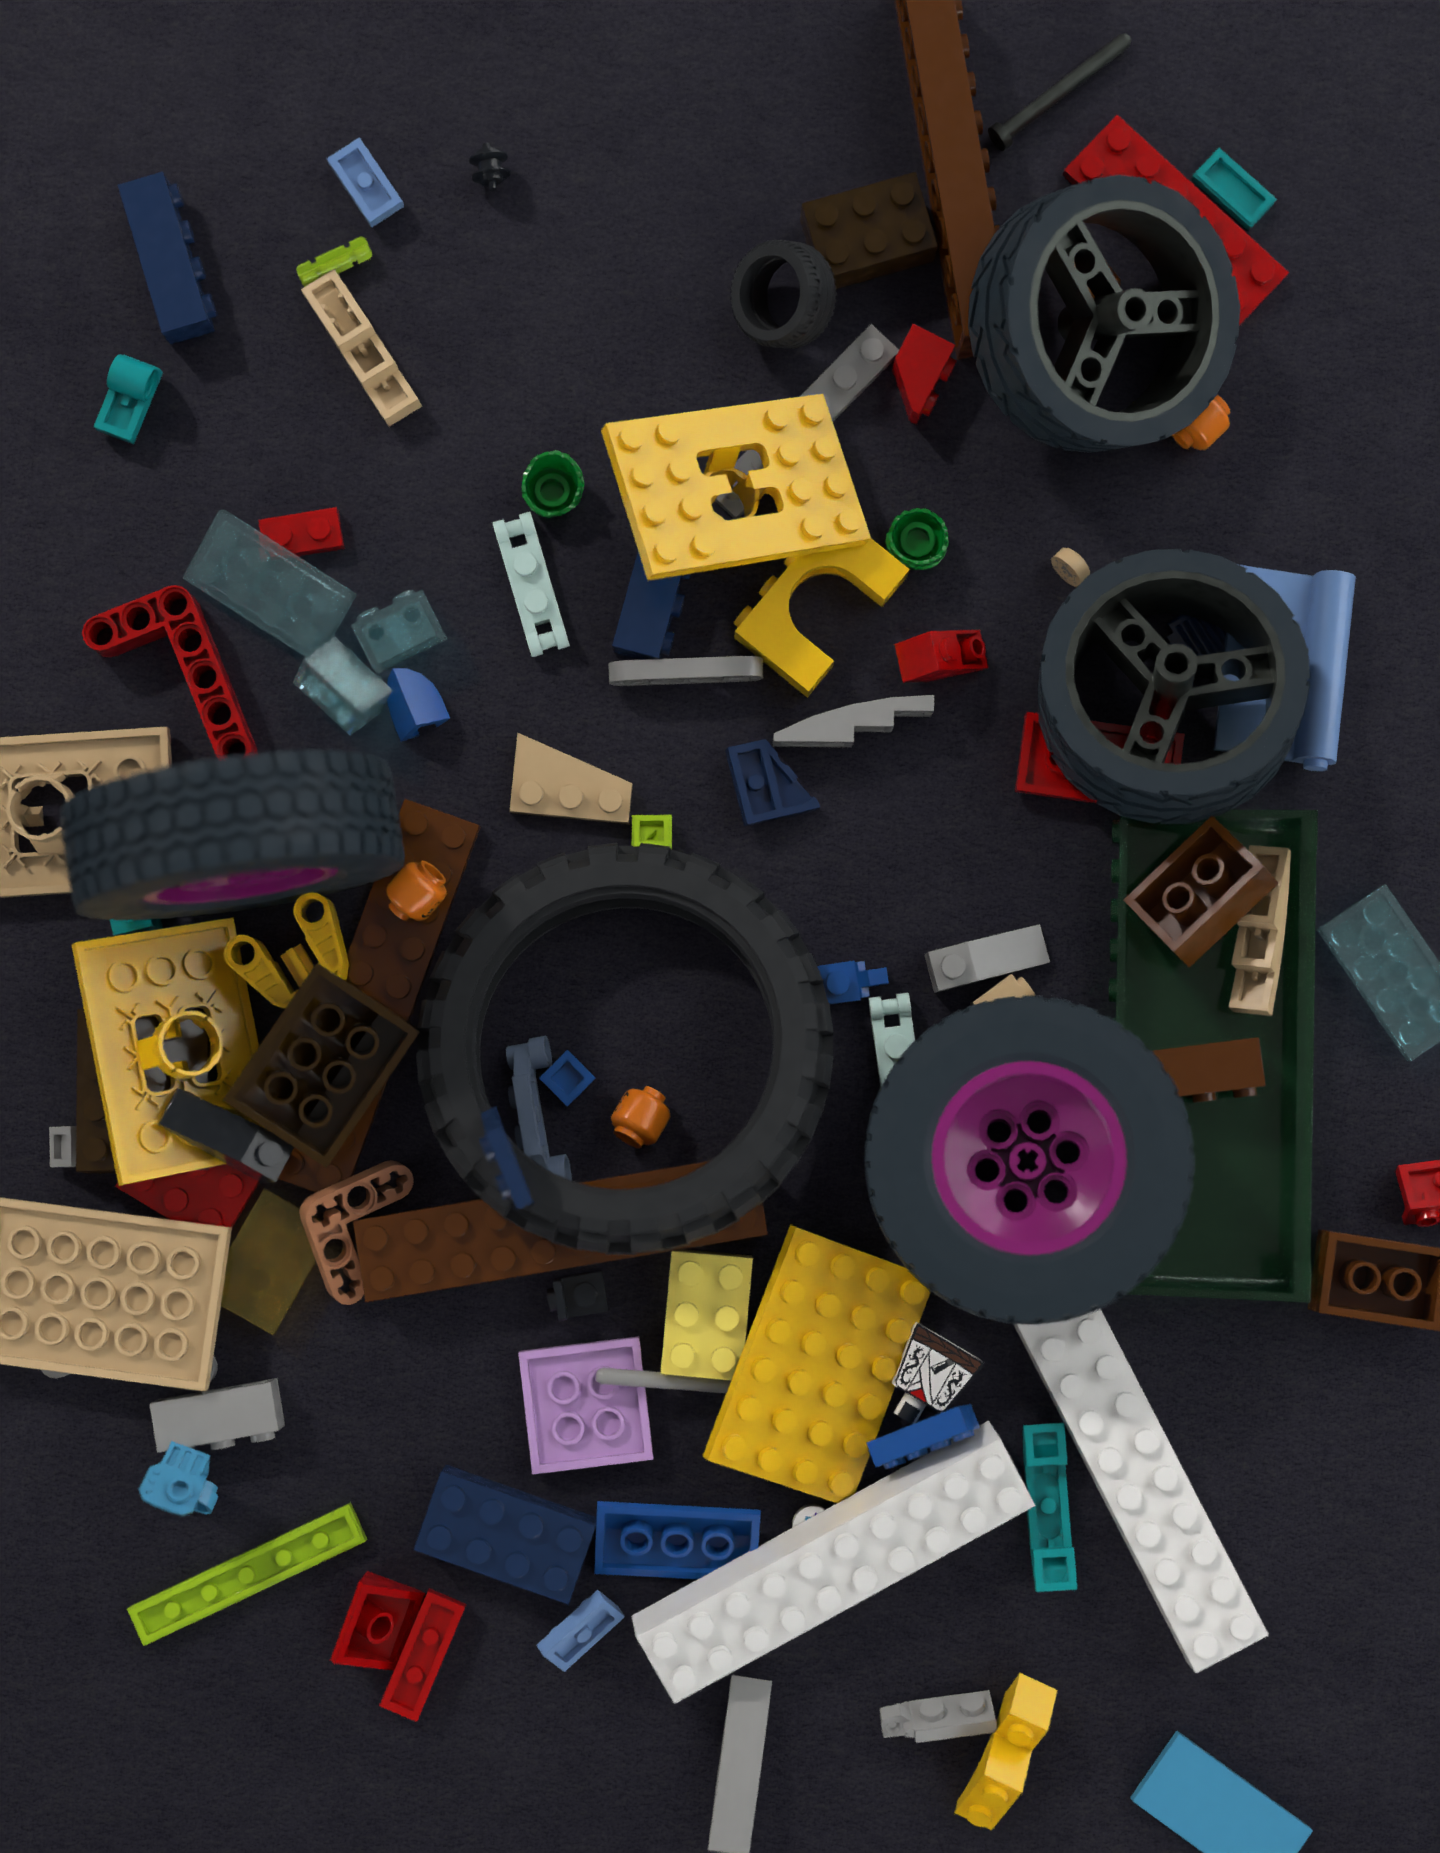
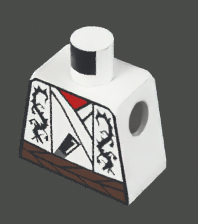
M915 1321L901 1356L900 1366L892 1381L894 1386L905 1392L894 1413L907 1422L915 1424L926 1405L939 1413L945 1412L979 1372L984 1362Z

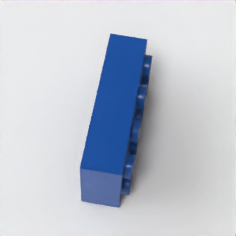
M967 1404L867 1442V1446L875 1467L884 1465V1468L888 1469L906 1463L905 1457L911 1460L929 1454L928 1448L934 1451L952 1445L951 1439L957 1442L975 1436L973 1431L979 1429L980 1426L972 1405Z

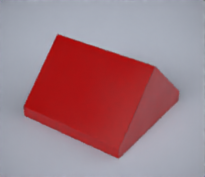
M367 1571L358 1583L330 1660L335 1664L394 1671L417 1618L425 1593Z

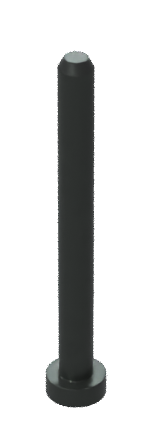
M1128 34L1118 35L1003 125L996 122L988 128V135L993 144L999 150L1005 151L1013 144L1012 137L1129 48L1131 44L1130 36Z

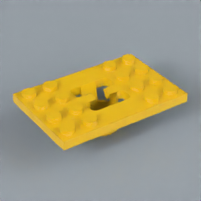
M824 394L606 423L601 430L648 581L861 546L871 539ZM740 451H757L764 468L750 470L748 475L735 469ZM709 456L704 474H702L697 458ZM737 481L738 483L732 490L743 503L745 515L740 519L725 520L713 511L712 503L719 494L732 493L731 487ZM764 494L771 495L775 501L778 513L754 516L761 497Z
M233 917L72 944L119 1186L226 1164L157 1125L178 1088L261 1126L223 1101V1098L259 1047L247 983L226 963L224 958V948L227 942L232 937L237 936ZM239 948L237 958L240 964L243 965ZM193 1008H201V1009H203V1010L205 1011L206 1015L203 1014V1013H201V1012H198V1011H185V1010H187V1009H193ZM147 1016L156 1017L159 1021V1026L155 1029L153 1036L138 1041L135 1027L136 1019ZM187 1019L192 1020L195 1025L204 1029L211 1043V1053L207 1063L199 1071H189L187 1061L171 1063L163 1050V1040L182 1037L180 1023ZM216 1065L218 1077L215 1081L199 1083L195 1079V1076L209 1071ZM159 1067L165 1074L170 1076V1088L160 1092L150 1091L147 1087L144 1071Z

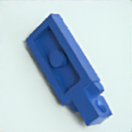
M854 960L817 966L822 976L830 1005L860 1001V998L870 997L869 987L889 983L887 968L866 970L865 961L855 962Z

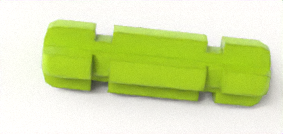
M358 237L349 242V247L345 248L344 245H341L315 257L316 262L312 264L309 260L298 265L296 271L302 284L306 287L333 269L338 274L353 267L352 262L358 261L360 264L370 259L372 252L365 238Z

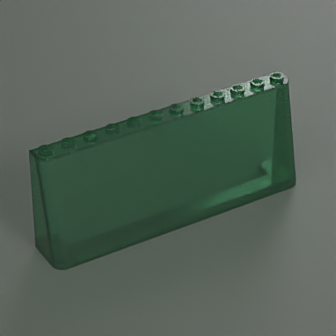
M1231 810L1214 817L1248 851L1250 845L1289 848L1291 851L1285 936L1272 1016L1233 1012L1229 1008L1236 968L1232 965V959L1239 929L1237 923L1189 968L1124 901L1139 884L1207 819L1191 824H1161V822L1148 823L1120 816V819H1113L1112 842L1120 843L1119 859H1112L1111 866L1112 883H1119L1118 899L1111 898V922H1118V938L1110 939V962H1117V978H1110L1109 1002H1116V1018L1112 1019L1123 1025V1028L1127 1031L1130 1030L1151 1051L1259 1037L1266 1086L1256 1087L1257 1095L1233 1098L1232 1090L1216 1092L1217 1100L1192 1103L1191 1095L1180 1096L1189 1117L1187 1119L1189 1125H1191L1194 1143L1195 1163L1190 1203H1188L1187 1213L1182 1226L1166 1255H1164L1153 1271L1127 1294L1311 1303V1193L1318 810Z

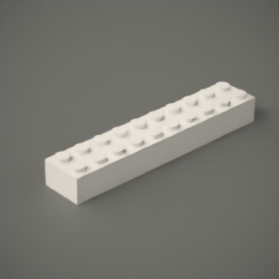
M1101 1309L1062 1322L1039 1325L1013 1324L1188 1665L1195 1673H1198L1268 1636L1257 1611Z
M987 1421L979 1425L980 1428L973 1431L975 1436L957 1442L952 1440V1445L926 1454L758 1546L757 1549L745 1553L632 1615L636 1638L674 1704L1034 1507L1035 1504L990 1422Z

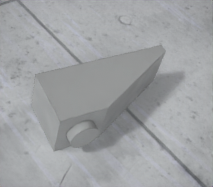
M1040 924L930 951L924 955L934 993L1050 963Z

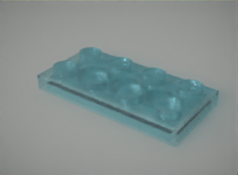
M226 510L218 511L183 576L184 580L314 663L319 662L357 595Z
M1386 884L1381 885L1316 929L1406 1061L1414 1060L1440 1042V962Z

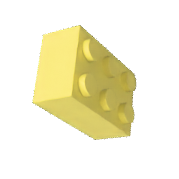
M685 1249L672 1251L661 1374L732 1380L746 1341L753 1262L751 1255Z

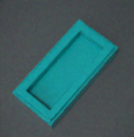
M1220 148L1209 157L1191 178V181L1246 231H1249L1277 200Z

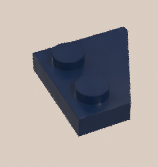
M766 739L728 747L725 750L744 827L815 811L820 808L819 801L814 796L811 797L797 781V775L788 765L780 761L778 753Z

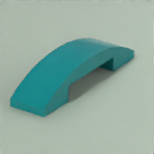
M1064 1423L1023 1425L1025 1487L1035 1504L1034 1507L1027 1510L1035 1591L1077 1590L1075 1553L1071 1542L1065 1465L1067 1464Z

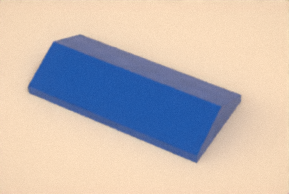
M598 1501L594 1574L700 1579L745 1553L758 1548L761 1510Z

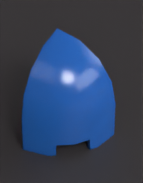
M408 668L392 669L387 682V703L400 741L420 736L418 732L420 727L432 724L438 727L450 718L441 695L431 681L421 673Z

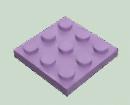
M640 1336L518 1352L532 1474L654 1459L646 1387L606 1385L596 1381V1371L600 1368L644 1371Z

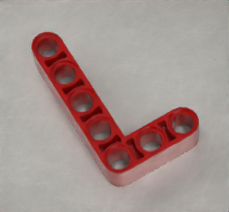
M168 586L95 615L87 620L82 630L83 640L87 646L104 657L118 656L168 635L216 757H228L229 749L236 743H244L246 748L245 755L258 753L201 607L189 591L182 586ZM180 598L186 599L187 607L185 611L180 615H171L170 607L172 603ZM142 613H149L150 621L147 627L142 630H134L135 618ZM104 628H112L113 635L110 642L105 645H98V633ZM195 634L201 635L202 642L200 647L192 652L185 651V641L187 638ZM206 671H215V683L209 688H200L199 679L201 675ZM221 707H229L231 716L228 722L223 725H215L214 713Z

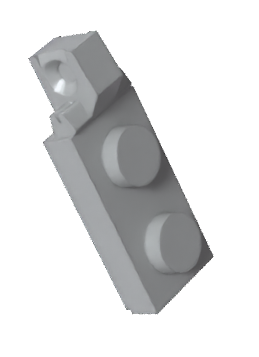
M989 1690L906 1701L901 1704L898 1703L880 1708V1721L884 1738L905 1735V1737L915 1738L916 1743L993 1733L997 1730L996 1717Z

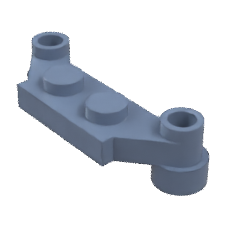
M545 1035L529 1038L528 1043L507 1046V1062L509 1068L513 1070V1085L508 1087V1096L511 1108L513 1110L517 1109L519 1125L515 1126L517 1146L519 1149H524V1153L537 1164L554 1174L572 1181L567 1155L562 1154L550 1157L536 1078V1069L552 1066L549 1040Z

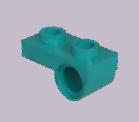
M118 354L110 366L107 376V387L109 390L93 427L99 432L134 445L163 374L161 369L124 354Z

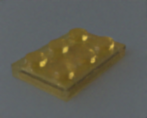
M263 1189L229 1249L221 1306L274 1335L316 1264V1259L300 1218V1207L268 1189ZM312 1216V1217L316 1218L318 1221H320V1222L322 1221L321 1219L317 1218L316 1216Z

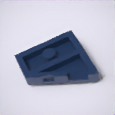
M494 1107L482 1112L481 1117L486 1136L479 1138L488 1162L495 1159L498 1162L502 1174L495 1176L504 1200L512 1197L517 1209L532 1204L533 1201L511 1143L504 1131L497 1108Z

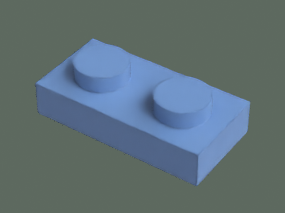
M360 137L327 158L330 167L371 228L404 207L403 201Z
M597 1590L589 1598L585 1599L565 1620L554 1627L537 1644V1647L546 1659L565 1672L625 1616L614 1602Z

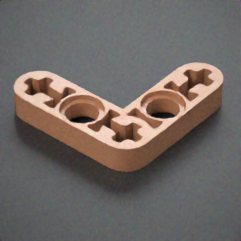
M389 1160L311 1194L301 1204L300 1218L326 1290L331 1297L341 1304H354L364 1295L359 1259L346 1224L400 1200L409 1194L414 1183L413 1174L410 1169L398 1161ZM392 1171L399 1176L401 1175L396 1180L397 1187L394 1189L387 1184L382 1185L390 1181V1173ZM373 1180L375 1183L382 1186L375 1189L374 1186L370 1183V1181ZM357 1186H364L367 1194L365 1201L359 1206H350L347 1200L350 1190ZM319 1204L326 1209L331 1208L323 1213L324 1220L321 1222L312 1217L317 1213L316 1206ZM339 1204L344 1211L341 1213L333 1206ZM332 1239H340L343 1244L341 1254L334 1259H326L323 1252L324 1246ZM342 1268L344 1274L353 1281L349 1284V1292L345 1293L338 1289L343 1286V1280L340 1273L335 1269Z

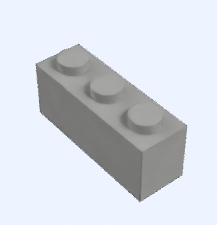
M277 1378L162 1398L150 1403L157 1453L167 1451L171 1441L195 1449L194 1446L210 1443L211 1450L234 1446V1439L250 1436L251 1443L274 1439V1432L279 1431L285 1426Z

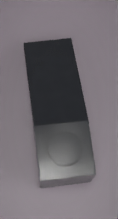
M180 1088L176 1089L157 1123L162 1128L261 1184L277 1181L294 1149V1146L265 1128Z

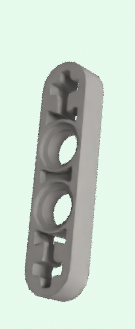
M758 656L614 661L608 664L609 684L615 686L756 681L763 679V658Z

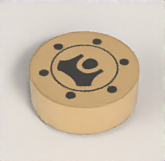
M1062 548L1051 559L1056 572L1072 586L1078 587L1090 575V569L1085 560L1070 548Z

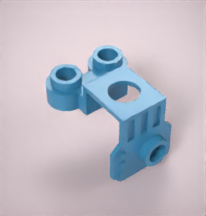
M171 1441L162 1462L149 1468L140 1486L139 1492L143 1501L180 1516L194 1511L202 1514H211L218 1500V1495L216 1494L218 1487L206 1480L209 1474L210 1455Z

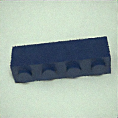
M162 171L119 184V192L162 334L171 345L214 332L215 329L211 318L216 317L217 312L210 293H203L200 281L206 280V275L199 256L193 258L189 244L195 243V238L189 221H182L178 208L183 207L184 202L177 183L170 184Z
M638 551L612 644L614 653L639 660L661 659L662 654L669 656L675 633L669 632L672 616L679 618L685 599V595L679 594L682 579L690 580L691 574L648 581Z

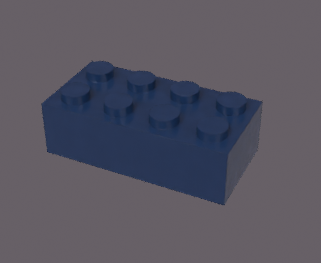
M445 1465L440 1473L414 1550L569 1605L596 1527L597 1517Z

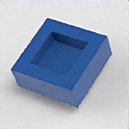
M567 1050L539 1079L568 1107L596 1077Z

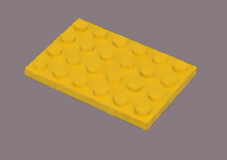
M790 1225L703 1457L708 1461L835 1503H839L855 1494L870 1455L867 1442L875 1440L895 1389L892 1381L900 1366L901 1356L915 1321L917 1323L920 1322L931 1291L916 1279L906 1267Z

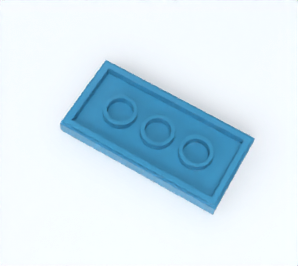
M1177 1730L1130 1797L1134 1803L1203 1853H1298L1313 1831L1303 1821Z

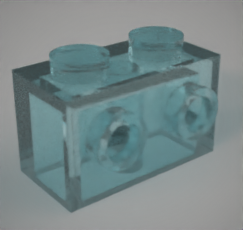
M413 589L402 592L393 598L394 604L382 610H379L378 607L368 609L357 616L358 622L351 625L371 667L377 674L447 639L423 590L416 593Z
M336 637L303 659L293 681L302 692L350 736L382 712L392 692V689L380 676L371 671L356 657L352 650L344 646Z

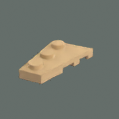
M517 733L510 813L629 824L633 787L631 782Z

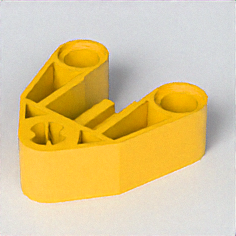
M312 892L301 895L295 902L293 913L306 936L305 940L320 965L347 981L349 962L334 904L328 898L318 893ZM313 902H321L324 907L323 917L317 922H309L306 917L308 906ZM247 935L232 937L227 942L224 948L226 963L270 1003L285 1009L298 990L294 991L281 967L273 960L265 945L261 941ZM245 944H251L255 951L254 958L249 964L241 965L237 958L238 950ZM302 944L285 951L286 953L280 956L299 988L314 967Z

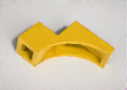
M1020 1673L1005 1692L996 1721L997 1730L991 1734L971 1780L959 1797L955 1814L966 1818L975 1826L985 1827L990 1830L996 1826L1023 1791L1032 1750L1049 1728L1057 1694L1056 1689Z

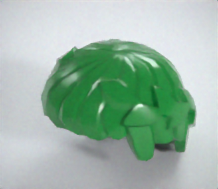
M558 450L537 455L531 460L523 474L522 497L533 512L543 517L551 518L566 514L574 509L581 500L584 490L582 471L569 454Z
M916 508L910 511L905 510L894 518L886 535V547L891 555L909 569H931L938 565L946 554L949 536L948 529L945 526V522L936 513L928 509Z

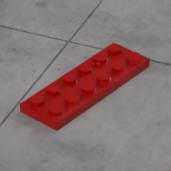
M1118 115L1110 121L1063 171L1062 176L1072 185L1113 175L1141 177L1147 179L1150 184L1153 180L1179 192L1198 208L1201 218L1205 216L1222 239L1233 266L1232 277H1236L1240 301L1239 326L1289 273Z

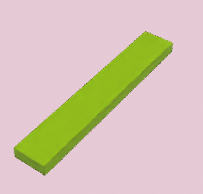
M350 1502L133 1604L127 1610L143 1646L362 1544L366 1542L367 1537Z

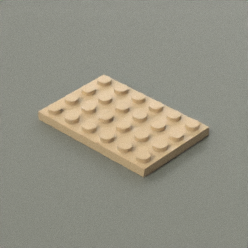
M0 1197V1364L198 1391L209 1390L232 1227Z

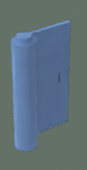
M1240 565L1247 568L1246 572L1255 573L1278 592L1294 615L1291 619L1298 622L1308 648L1310 679H1308L1310 683L1302 720L1284 761L1303 763V768L1310 771H1327L1328 765L1336 764L1356 576L1349 572L1337 570L1320 571L1310 576ZM1226 632L1224 652L1244 649ZM1224 675L1226 679L1231 681L1240 680L1234 675ZM1266 699L1218 706L1213 750L1228 752L1244 742L1265 717Z

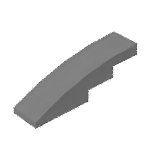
M934 695L890 697L851 704L814 715L775 732L773 735V747H852L854 732H892L894 717H931L934 712Z
M731 1676L708 1851L720 1853H749L772 1681Z

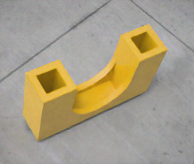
M872 538L865 545L786 558L784 564L787 566V569L779 578L772 575L759 591L763 598L753 609L749 605L746 606L733 623L738 627L735 630L734 638L755 656L762 657L765 664L807 698L832 669L834 660L796 629L789 613V600L795 589L803 581L816 575L832 574L847 579L879 606L883 607L907 578L910 569Z

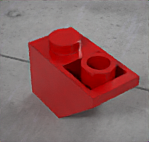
M915 324L912 325L896 355L892 370L909 421L917 424L922 414L929 417L939 397L938 394L934 393V390L940 379L945 382L948 381L957 360L951 358L955 344Z
M980 630L929 631L894 644L903 683L928 682L988 668L985 655L986 648Z

